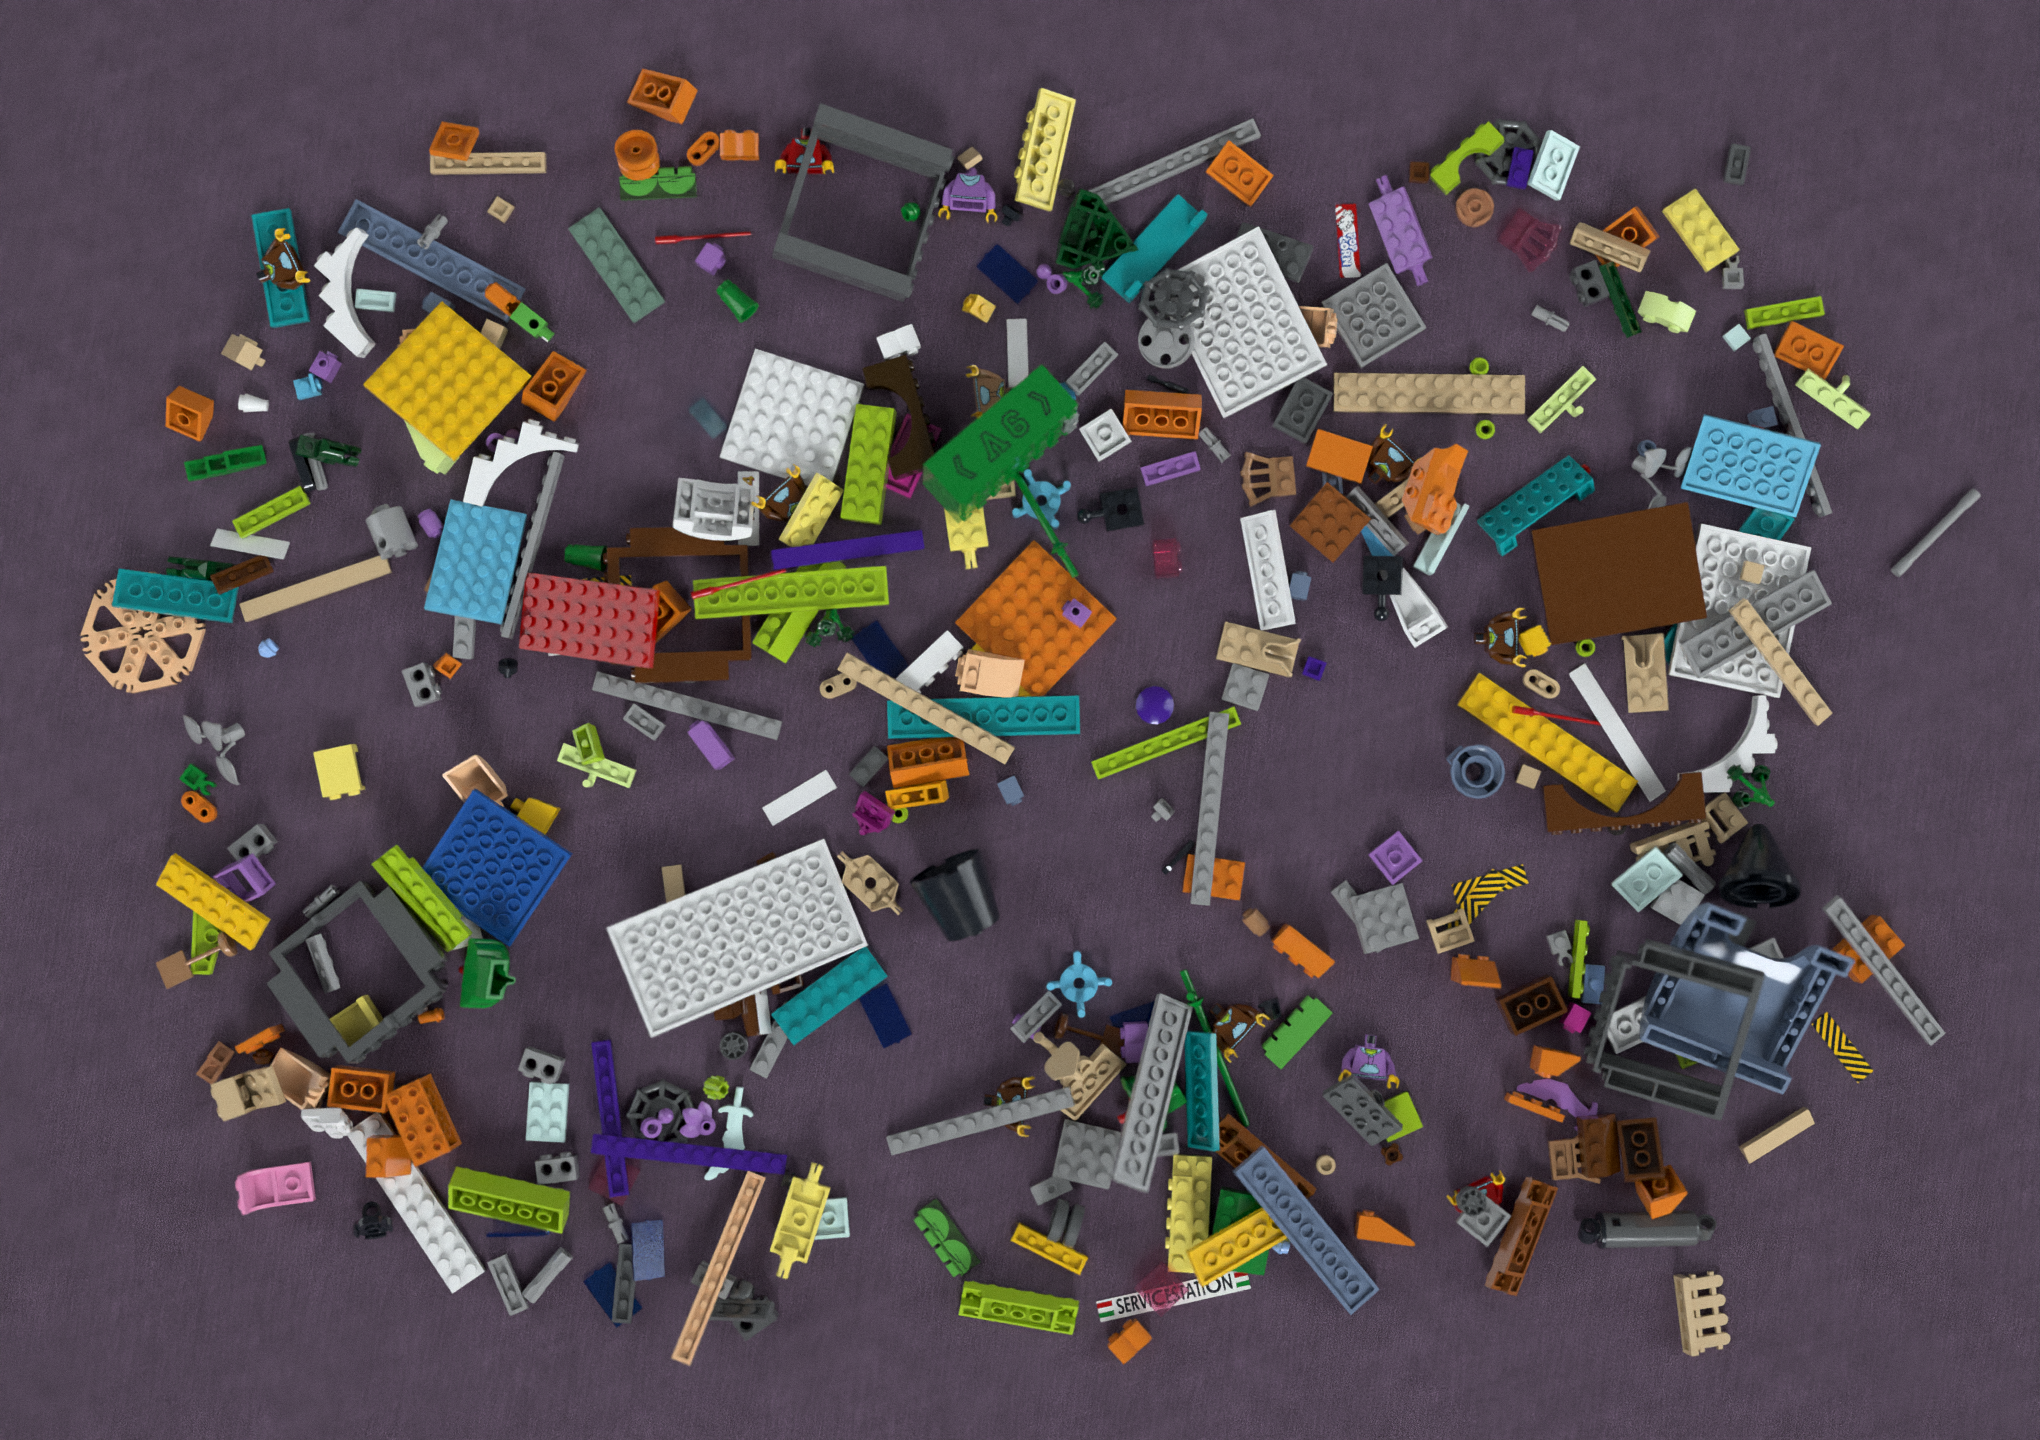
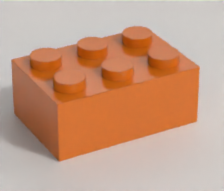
M1870 915L1861 923L1888 959L1892 958L1905 946L1880 916ZM1845 938L1832 949L1834 952L1855 960L1848 973V976L1854 982L1863 983L1872 975V972Z
M343 1065L332 1067L327 1107L379 1113L388 1112L389 1108L383 1095L394 1090L396 1071Z

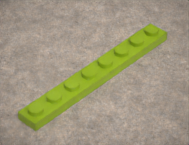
M1235 707L1219 712L1229 714L1228 729L1241 725ZM1209 716L1092 761L1097 779L1099 780L1207 738Z

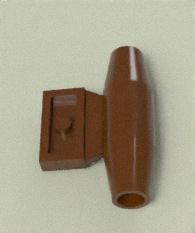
M755 994L714 1011L715 1021L734 1019L741 1015L747 1037L763 1035L759 1031Z

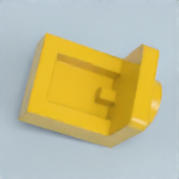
M970 294L963 302L962 311L970 313L982 322L987 323L996 306L978 294Z

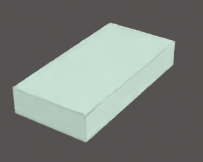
M356 289V309L394 312L395 292Z

